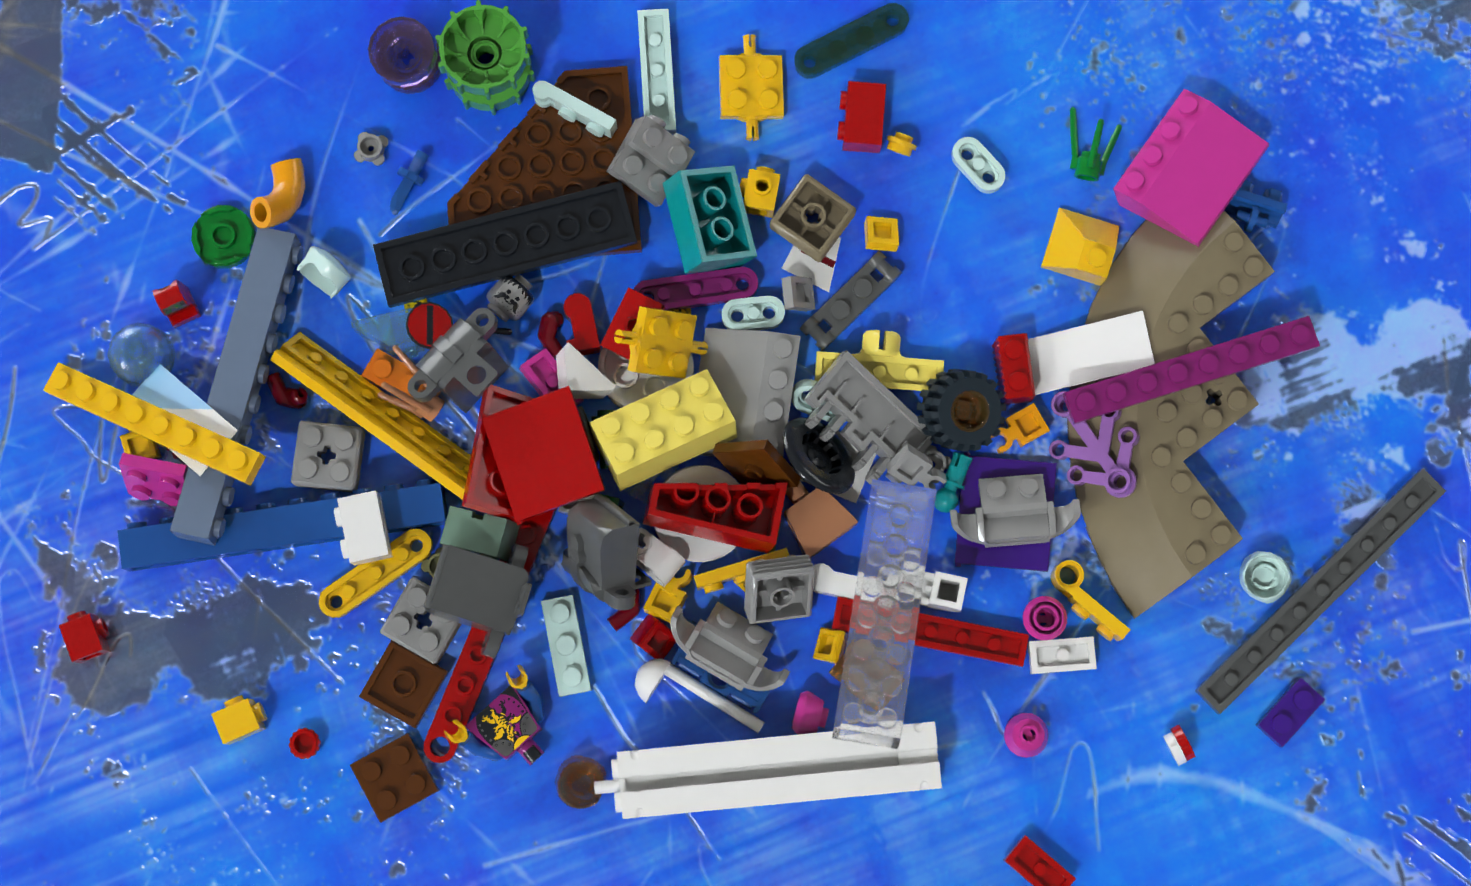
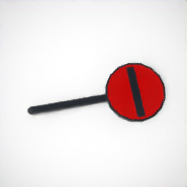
M432 302L420 303L413 307L406 320V330L411 340L418 346L431 349L434 341L440 335L443 336L453 326L452 317L448 311L441 305ZM497 328L493 334L511 335L512 330Z

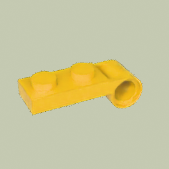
M1066 560L1053 568L1050 576L1051 582L1073 604L1071 610L1083 620L1089 618L1097 624L1096 631L1108 641L1112 639L1116 641L1123 640L1131 629L1079 587L1084 580L1082 566L1076 561ZM1064 567L1070 568L1075 574V580L1071 585L1063 583L1060 579V570Z

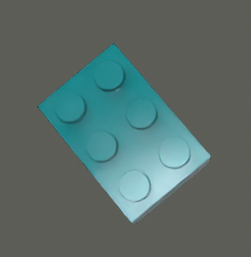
M734 165L679 170L662 183L685 274L741 267L757 257Z

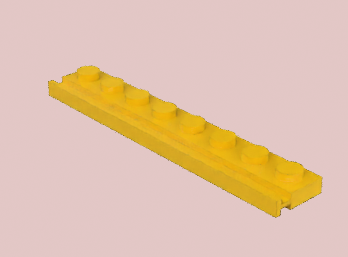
M298 332L285 342L279 350L276 349L270 359L273 363L463 500L471 459L470 454L412 412L379 398L378 393L383 391L303 333Z

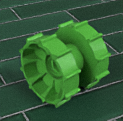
M480 0L476 1V5L467 7L458 13L451 11V19L445 25L441 35L435 36L441 57L438 67L442 74L447 73L448 77L444 80L446 88L448 90L453 89L458 98L462 100L466 110L473 107L478 110L491 111L492 115H496L497 110L507 108L514 103L520 105L522 103L521 97L526 92L530 81L534 82L536 80L530 56L533 55L531 44H526L525 40L529 37L527 27L519 25L517 20L510 14L508 6H504L501 9L492 5H481ZM489 53L494 55V59L488 64H482L478 61L483 54Z

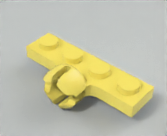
M867 330L863 334L860 353L851 354L887 389L928 390L929 387L926 383L930 379H937L936 374L944 372V360L905 358L901 356V337L894 331L884 332L883 349H879L880 330ZM816 351L815 381L820 380L841 353Z

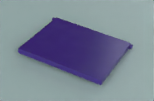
M964 452V455L972 458L973 461L962 484L965 488L960 493V514H975V509L981 507L978 479L1043 474L1047 502L1053 501L1054 503L1057 463L970 456L969 452ZM957 533L955 567H961V564L1048 572L1051 539L1047 543L985 548L984 544L971 542Z

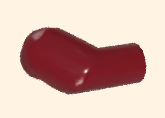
M555 310L546 312L541 317L537 335L543 347L547 348L554 359H556V355L563 348L556 338L558 327L564 322L562 314Z
M279 372L268 376L266 383L278 405L300 409L307 404L308 393L305 389L286 387Z
M635 589V606L632 609L618 610L607 619L616 632L639 614L641 599L639 589Z

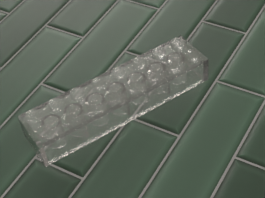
M872 479L832 739L898 749L937 489Z

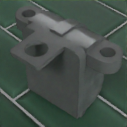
M479 308L465 321L459 318L443 336L440 335L431 345L432 348L416 364L419 370L408 383V391L415 400L428 402L441 390L464 413H467L483 396V392L490 385H493L509 368L487 341L498 327V319L490 309ZM488 318V323L485 326H479L482 319ZM421 384H427L423 392H418Z
M597 493L593 499L578 502L569 510L567 517L568 548L563 551L561 565L584 591L592 593L600 601L607 603L613 609L629 610L635 606V589L651 586L652 580L636 568L639 522L600 493Z
M515 543L508 562L504 563L452 545L443 544L424 605L425 611L450 621L486 631L481 654L495 658L503 635H510L516 618L524 614L532 584L527 583L529 572L523 569L528 555V547Z

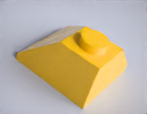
M1059 207L1041 268L1101 286L1109 274L1117 246L1120 226Z

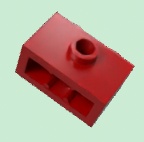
M628 287L600 346L629 360V344L616 343L614 336L625 337L616 335L615 332L619 329L632 332L637 322L639 306L664 310L665 306Z

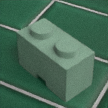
M450 506L440 544L452 545L495 560L508 562L520 525L505 518L484 514V516L477 515L474 511Z

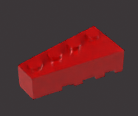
M654 483L648 496L643 524L769 553L776 545L788 483H747L741 485H727V483H714V485Z

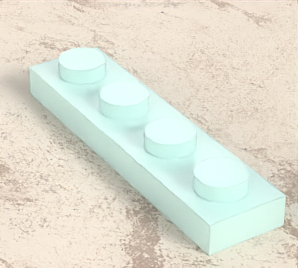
M669 9L637 10L644 116L654 115L661 118L666 123L664 129L673 134L676 133Z

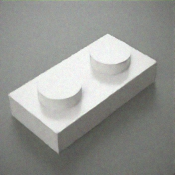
M1094 636L1028 642L1030 674L1097 669Z

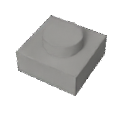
M798 276L781 278L785 310L807 312L815 309L812 278Z

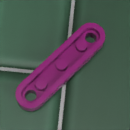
M736 267L645 280L638 283L633 290L643 295L647 293L652 294L655 301L665 306L664 310L673 311L722 304L733 299L753 297L758 289V278L750 268ZM744 280L748 283V287L740 290L737 288L736 283Z

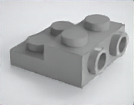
M650 115L649 117L643 116L635 119L606 172L657 207L661 206L666 198L662 183L679 170H686L695 151L689 147L690 141L688 138L678 133L672 135L664 129L666 123L661 118Z

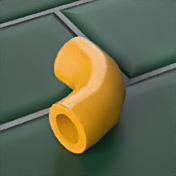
M301 158L283 160L271 165L273 189L269 195L253 199L250 207L252 221L258 228H270L287 222L301 206L305 191L304 167Z

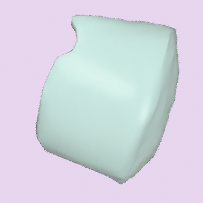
M316 246L309 248L305 258L296 269L297 271L300 270L304 277L329 295L330 298L337 295L351 279L350 274L339 260L326 250Z
M1257 551L1247 556L1242 562L1239 580L1243 590L1249 596L1269 604L1274 603L1285 594L1292 582V574L1289 565L1280 556L1271 552Z

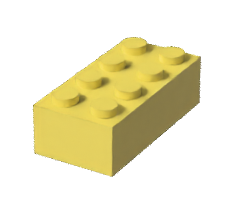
M707 369L590 422L593 440L620 491L714 449L717 443H727L737 438L736 421Z

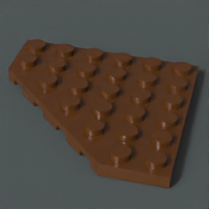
M627 66L566 70L558 77L557 82L554 84L557 88L615 118L617 130L612 138L604 134L602 137L595 136L585 128L586 125L578 120L570 122L558 114L559 110L552 106L542 108L535 103L520 124L510 131L498 145L496 151L478 167L464 187L447 202L449 225L618 182L619 180L606 171L632 126ZM623 183L622 186L637 244L593 256L642 253L638 195Z

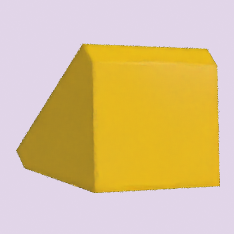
M821 627L813 658L841 666L848 634L844 631Z

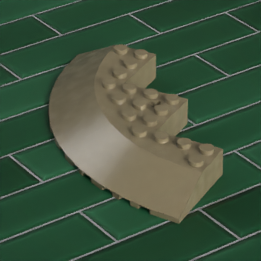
M1225 211L1220 215L1199 247L1145 220L1134 232L1111 265L1107 279L1100 286L1091 303L1085 325L1143 311L1156 364L1214 346L1200 328L1264 282L1275 271L1236 221ZM1236 374L1121 410V416L1114 424L1110 456L1117 463L1121 445L1118 440V433L1122 428L1132 427L1138 431L1140 440L1133 447L1130 469L1137 478V485L1131 495L1125 498L1114 497L1102 485L1085 483L1081 486H1074L1076 498L1080 501L1081 513L1086 524L1085 528L1097 553V558L1101 566L1104 567L1111 581L1110 584L1134 619L1243 539L1183 462L1259 405ZM1104 378V379H1100V380H1095V381H1091V382H1087V383H1083V384L1071 386V387H1069V391H1070V390H1073V389H1076V388H1080V387L1089 385V384H1092V383H1096V382H1099V381H1102V380H1105V379H1108V378ZM1208 395L1215 399V402L1210 405L1205 401ZM1115 412L1106 415L1107 417H1112L1115 414ZM1101 416L1086 421L1097 438L1099 436ZM1067 419L1069 445L1087 447ZM1131 431L1124 435L1126 443L1133 440V433ZM1074 458L1069 459L1070 467L1078 465L1087 471L1106 473L1098 462ZM1080 470L1075 471L1073 474L1075 481H1079L1082 478ZM1119 477L1117 479V486L1119 488L1125 486V477Z

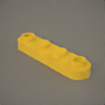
M421 529L406 531L390 543L392 558L360 564L326 587L319 596L321 611L329 617L341 618L356 609L427 559L433 550L431 537ZM416 540H420L423 544L422 549L418 552H414L411 548L412 543ZM336 596L342 598V605L338 608L332 606V599Z

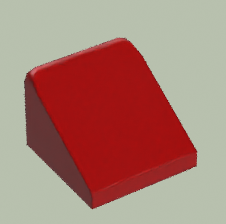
M650 614L645 617L630 637L632 642L655 659H664L676 643L671 629Z

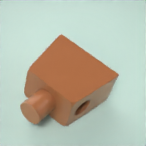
M801 481L798 487L786 489V495L794 505L784 512V517L803 555H809V559L847 533L858 523L856 518L830 493L818 488L809 493Z

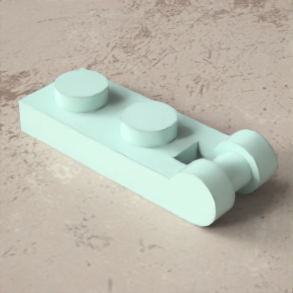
M538 81L533 85L534 99L539 107L547 108L552 106L559 110L558 114L570 122H575V120L582 122L590 133L598 137H602L604 134L612 138L617 130L615 118L546 81Z

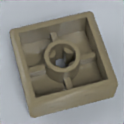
M805 174L770 220V229L815 261L821 262L854 218L856 208L816 179ZM814 213H817L819 215V223H808L806 214L812 216Z

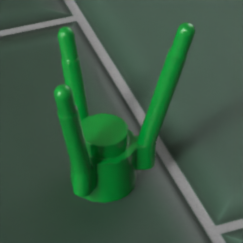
M1070 108L1072 155L1070 169L1075 170L1074 177L1086 181H1099V177L1104 176L1107 161L1119 137L1122 125L1118 124L1100 160L1101 155L1097 152L1104 120L1099 119L1091 150L1082 151L1081 156H1079L1076 108Z

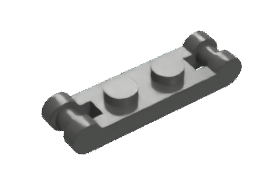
M880 250L800 327V330L806 336L809 334L817 341L815 345L821 351H824L902 274L896 266L892 267L885 260L887 257ZM876 269L884 276L879 282L870 275ZM823 320L831 327L827 333L818 326Z

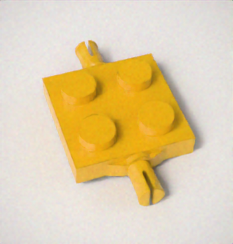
M749 34L743 36L744 53L719 56L720 119H736L746 122V140H752L753 130V141H758V122L767 119H783L782 55H762L756 53V35L751 34L749 46Z
M639 306L637 322L632 332L619 329L615 334L625 338L614 336L616 343L629 344V371L683 379L686 378L690 354L705 355L707 350L698 347L708 348V344L704 341H693L697 320L696 315Z

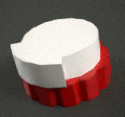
M1180 725L1170 728L1171 732L1163 736L1178 766L1196 757Z

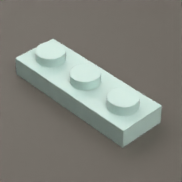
M569 595L541 601L559 697L592 691L574 596Z

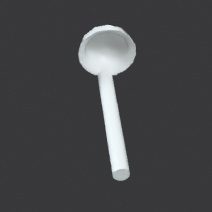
M652 659L643 664L637 671L634 686L638 696L645 703L648 702L665 675L759 733L765 723L672 665L670 661Z

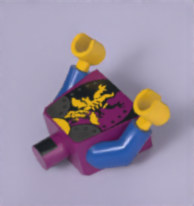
M517 665L521 672L519 677L511 678L508 672L505 674L510 684L506 690L466 726L456 719L452 722L459 727L456 734L450 735L447 731H444V734L451 742L459 743L475 756L492 761H498L502 758L509 760L518 752L531 766L545 753L533 740L542 730L540 724L544 719L541 696L528 679L523 666Z

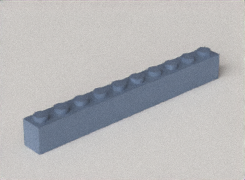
M270 228L257 229L207 404L238 430L231 440L242 445H248L251 439L252 426H250L252 415L257 414L260 407L261 397L258 394L261 384H265L269 376L268 359L270 353L273 354L277 348L278 336L276 331L278 324L284 322L286 316V305H284L286 296L292 293L295 284L294 268L296 264H300L303 256V246H301L296 234ZM188 466L170 531L178 538L215 546L217 538H221L225 530L226 520L223 517L226 506L230 507L234 499L235 489L232 487L234 478L210 467L199 476Z

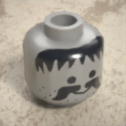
M517 275L515 278L512 276L501 278L487 293V299L490 302L487 307L505 322L509 319L517 321L534 302L533 294L529 291L532 285L521 275Z

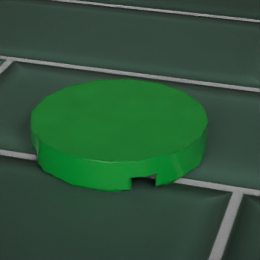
M217 205L206 209L197 222L195 221L192 227L191 241L195 252L205 263L216 268H232L242 264L250 256L256 231L252 221L243 211L231 205Z

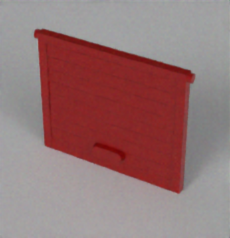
M570 386L489 416L487 413L481 415L517 525L523 524V520L605 490Z

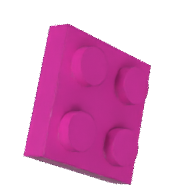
M122 453L119 467L129 495L139 500H149L150 498L163 501L170 506H177L188 470L187 465Z

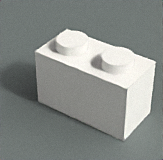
M375 490L337 498L339 507L334 508V516L337 526L343 527L345 539L340 540L343 558H349V562L354 566L392 558L393 555L380 493Z

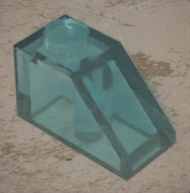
M413 308L351 321V326L357 334L393 357L398 356L392 349L394 345H397L409 359L417 357L418 352L425 350V348L414 343L407 334V315Z

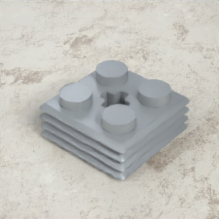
M300 421L291 483L298 487L351 493L353 490H357L366 432L361 427ZM330 449L336 457L335 459H330L329 463L325 465L321 455Z
M789 555L783 558L767 560L757 559L746 563L744 611L746 612L749 624L811 616L815 568L813 563H811V559H809V555Z
M412 577L386 619L380 633L431 663L438 664L461 624L430 614L429 619L432 621V625L430 627L423 626L422 629H419L420 622L417 618L419 615L424 616L427 613L424 605L430 586Z

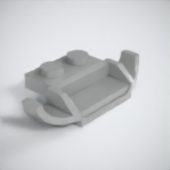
M1043 474L978 479L981 507L975 509V514H960L957 510H950L953 529L971 542L984 544L985 548L1050 542V539L1070 529L1081 515L1079 499H1073L1071 503L1060 507H1054L1053 501L1047 502Z
M717 601L706 622L700 619L696 626L684 618L683 608L680 606L676 607L671 616V632L678 646L687 654L685 659L740 691L743 688L754 691H769L785 683L790 671L783 669L776 672L764 667L768 658L763 656V653L773 634L757 624H749L747 618Z

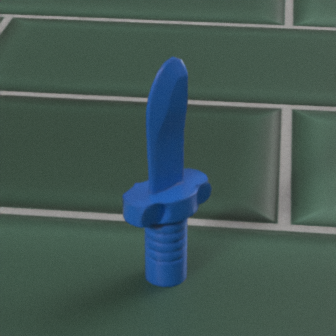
M417 150L408 169L400 167L397 172L398 175L403 177V180L391 200L390 210L393 215L399 213L413 184L422 186L425 181L419 177V174L429 155L420 150Z

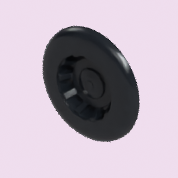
M801 417L789 421L783 431V444L795 472L805 482L824 492L842 494L848 491L854 483L855 470L852 468V456L840 437L835 433L830 440L824 442L819 438V435L826 425L820 422L817 426L810 429L805 425L808 418Z

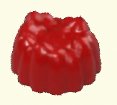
M298 729L289 739L290 752L296 758L309 759L315 756L320 749L321 740H319L318 734L312 729Z

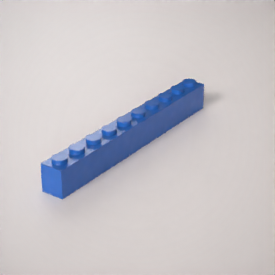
M434 479L416 481V486L404 488L403 484H390L384 486V491L378 492L381 495L388 533L445 525L448 515L444 486L440 483H435ZM371 488L353 490L352 495L370 492ZM339 493L320 495L319 501L308 502L307 498H295L288 500V505L276 507L275 503H262L256 505V510L243 512L242 507L228 508L225 510L223 517L226 520L223 536L217 538L215 546L176 537L170 531L174 517L159 519L160 524L147 526V522L127 524V529L117 530L121 566L123 570L131 572L340 541L345 539L343 527H338L336 524L334 508L339 507L337 498L342 497L339 496Z

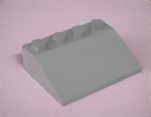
M705 328L703 341L708 344V348H702L707 350V353L701 355L699 372L708 370L736 421L737 438L729 442L768 439L783 456V431L789 419L801 336L771 331ZM713 449L701 454L703 456L715 457L712 453Z

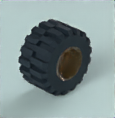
M950 369L948 372L936 374L937 379H930L926 383L929 388L928 390H921L919 396L923 397V402L917 403V410H922V415L917 416L919 423L926 425L922 431L925 435L932 436L930 440L933 443L939 444L944 448L969 452V450L976 451L981 449V445L988 446L993 442L990 437L999 435L1001 430L997 427L1005 422V417H1001V413L1006 411V404L1000 402V399L1004 397L1002 390H995L998 384L994 380L987 379V375L970 370Z

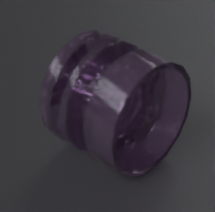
M396 17L388 19L379 25L372 34L368 47L370 63L388 86L397 92L414 94L423 92L434 85L441 75L438 67L441 57L439 46L426 26L412 18ZM409 54H412L415 59H410L409 65H406L403 60L408 59Z

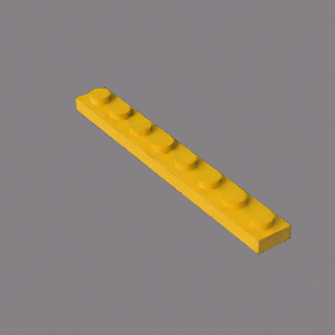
M59 362L43 391L249 486L252 485L266 456L251 448Z

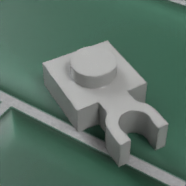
M908 443L887 463L888 473L912 488L919 481L924 485L925 490L932 495L936 493L935 484L931 482L932 480H939L943 484L947 481L944 472L932 468L933 463L930 457Z

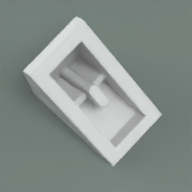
M569 342L556 355L558 389L570 386L574 399H603L615 388V385Z

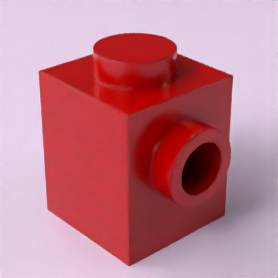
M86 611L76 612L67 617L68 622L59 625L72 662L83 663L111 652L106 639L109 636L107 624L103 618L99 619L98 615L87 614Z

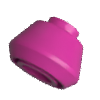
M1040 596L1031 600L1025 607L1023 624L1032 637L1045 641L1052 640L1064 631L1067 624V613L1064 606L1057 599L1049 596Z
M810 691L800 693L792 721V729L796 734L817 733L818 727L825 728L829 709L823 708L824 701Z
M1021 713L1012 717L1006 724L1004 740L1008 749L1015 755L1025 758L1033 757L1041 753L1046 747L1048 729L1040 717L1031 713Z

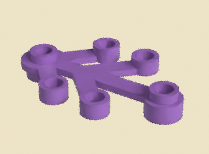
M1066 391L1055 394L1051 401L1052 411L1056 415L1067 418L1087 447L1069 445L1064 441L1056 440L1049 446L1050 455L1057 460L1074 458L1095 461L1106 472H1091L1075 465L1067 471L1068 481L1077 486L1084 485L1085 483L1105 486L1107 492L1117 498H1125L1131 495L1137 485V478L1130 469L1133 447L1140 440L1138 431L1132 427H1124L1119 431L1118 440L1121 445L1117 463H1115L1110 456L1114 424L1120 418L1122 411H1115L1112 417H1107V415L1101 416L1099 436L1097 438L1086 421L1073 425L1069 412L1063 410L1065 402L1063 393ZM1131 431L1133 433V440L1126 443L1124 435ZM1062 444L1064 452L1062 455L1057 456L1055 453L1056 447ZM1077 470L1082 472V478L1079 481L1073 479V474ZM1124 476L1126 484L1119 488L1117 486V479Z

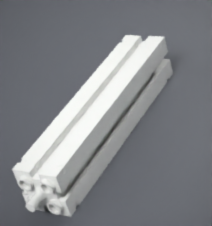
M934 721L617 752V759H611L613 779L594 781L595 794L614 793L616 813L622 812L623 819L940 789L942 788Z

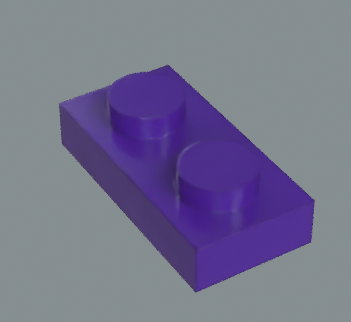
M1301 677L1297 678L1260 719L1256 726L1278 747H1283L1325 699Z

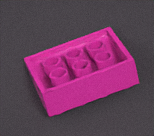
M1183 89L1113 190L1121 207L1199 247L1269 147V143L1211 101Z

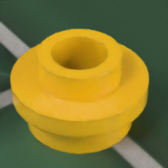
M897 131L894 137L888 135L886 139L889 141L887 149L910 157L912 150L916 151L917 146L912 144L913 137Z

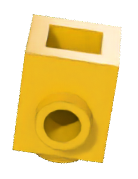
M242 695L224 702L226 708L211 714L222 743L225 745H231L266 729L263 721L267 720V716L261 703H255L254 699L250 698L244 699Z

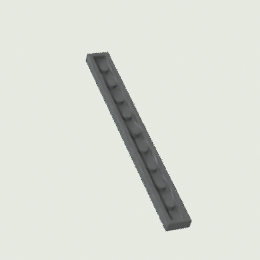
M1424 468L1420 469L1233 652L1195 692L1217 714H1221L1408 530L1446 490Z

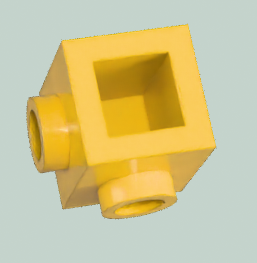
M759 166L756 167V170L749 169L748 178H741L740 189L742 197H744L743 201L747 214L773 218L780 183V174L775 173L774 169Z

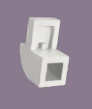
M903 567L896 600L919 604L937 610L961 612L968 578L937 571L934 574Z

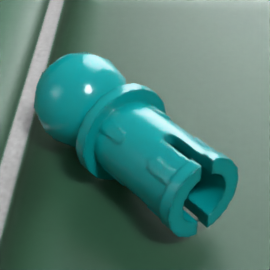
M953 452L952 460L946 472L947 481L945 486L937 490L933 497L934 506L940 512L948 513L957 507L958 496L956 491L957 488L961 490L965 488L962 484L973 461L972 458Z

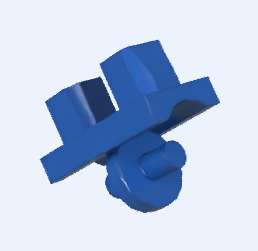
M1245 180L1224 211L1235 215V219L1245 221L1244 231L1249 233L1252 232L1255 225L1264 228L1266 226L1276 228L1287 209V203L1282 202V191L1270 188L1266 189L1263 196L1252 193L1254 185L1252 182Z

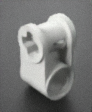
M639 528L638 546L640 547H638L637 566L645 571L655 582L665 587L686 561L671 546L661 542L647 530Z

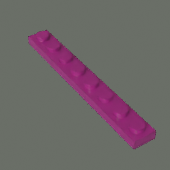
M1306 316L1064 392L1063 397L1074 425L1318 348L1320 344L1310 316Z

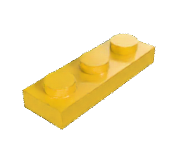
M783 548L695 575L694 581L697 591L704 589L705 594L724 589L723 583L735 580L736 584L745 583L747 562L757 559L767 560L789 556L788 550Z

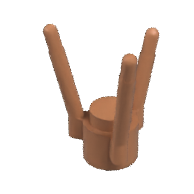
M394 345L392 347L393 351L415 375L419 369L397 345ZM383 382L381 387L398 398L383 392L378 393L379 398L410 411L419 418L423 417L429 422L433 421L445 402L438 397L441 390L430 401L419 402L386 382Z

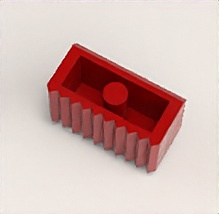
M1027 333L998 336L992 345L994 348L992 353L995 354L993 359L996 361L994 366L997 367L995 372L998 373L996 376L999 380L997 384L1000 386L998 390H1002L1004 395L1000 402L1006 405L1031 402L1035 397Z

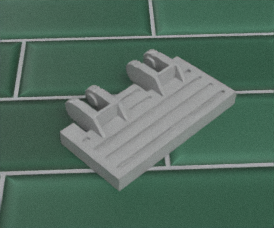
M848 351L841 352L803 399L814 409L805 422V425L810 429L817 426L829 410L835 415L819 435V438L824 442L830 440L845 421L848 422L840 434L860 451L852 463V468L855 471L862 469L874 453L880 457L865 477L869 484H873L887 469V463L907 443L923 454L932 444L930 440L932 436L925 435L922 431L926 425L919 423L917 416ZM888 472L885 475L894 485L902 482Z

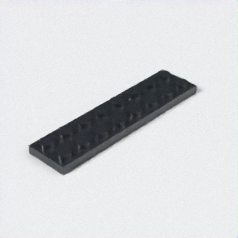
M621 181L373 244L387 304L389 308L500 280L507 276H515L637 244V239Z

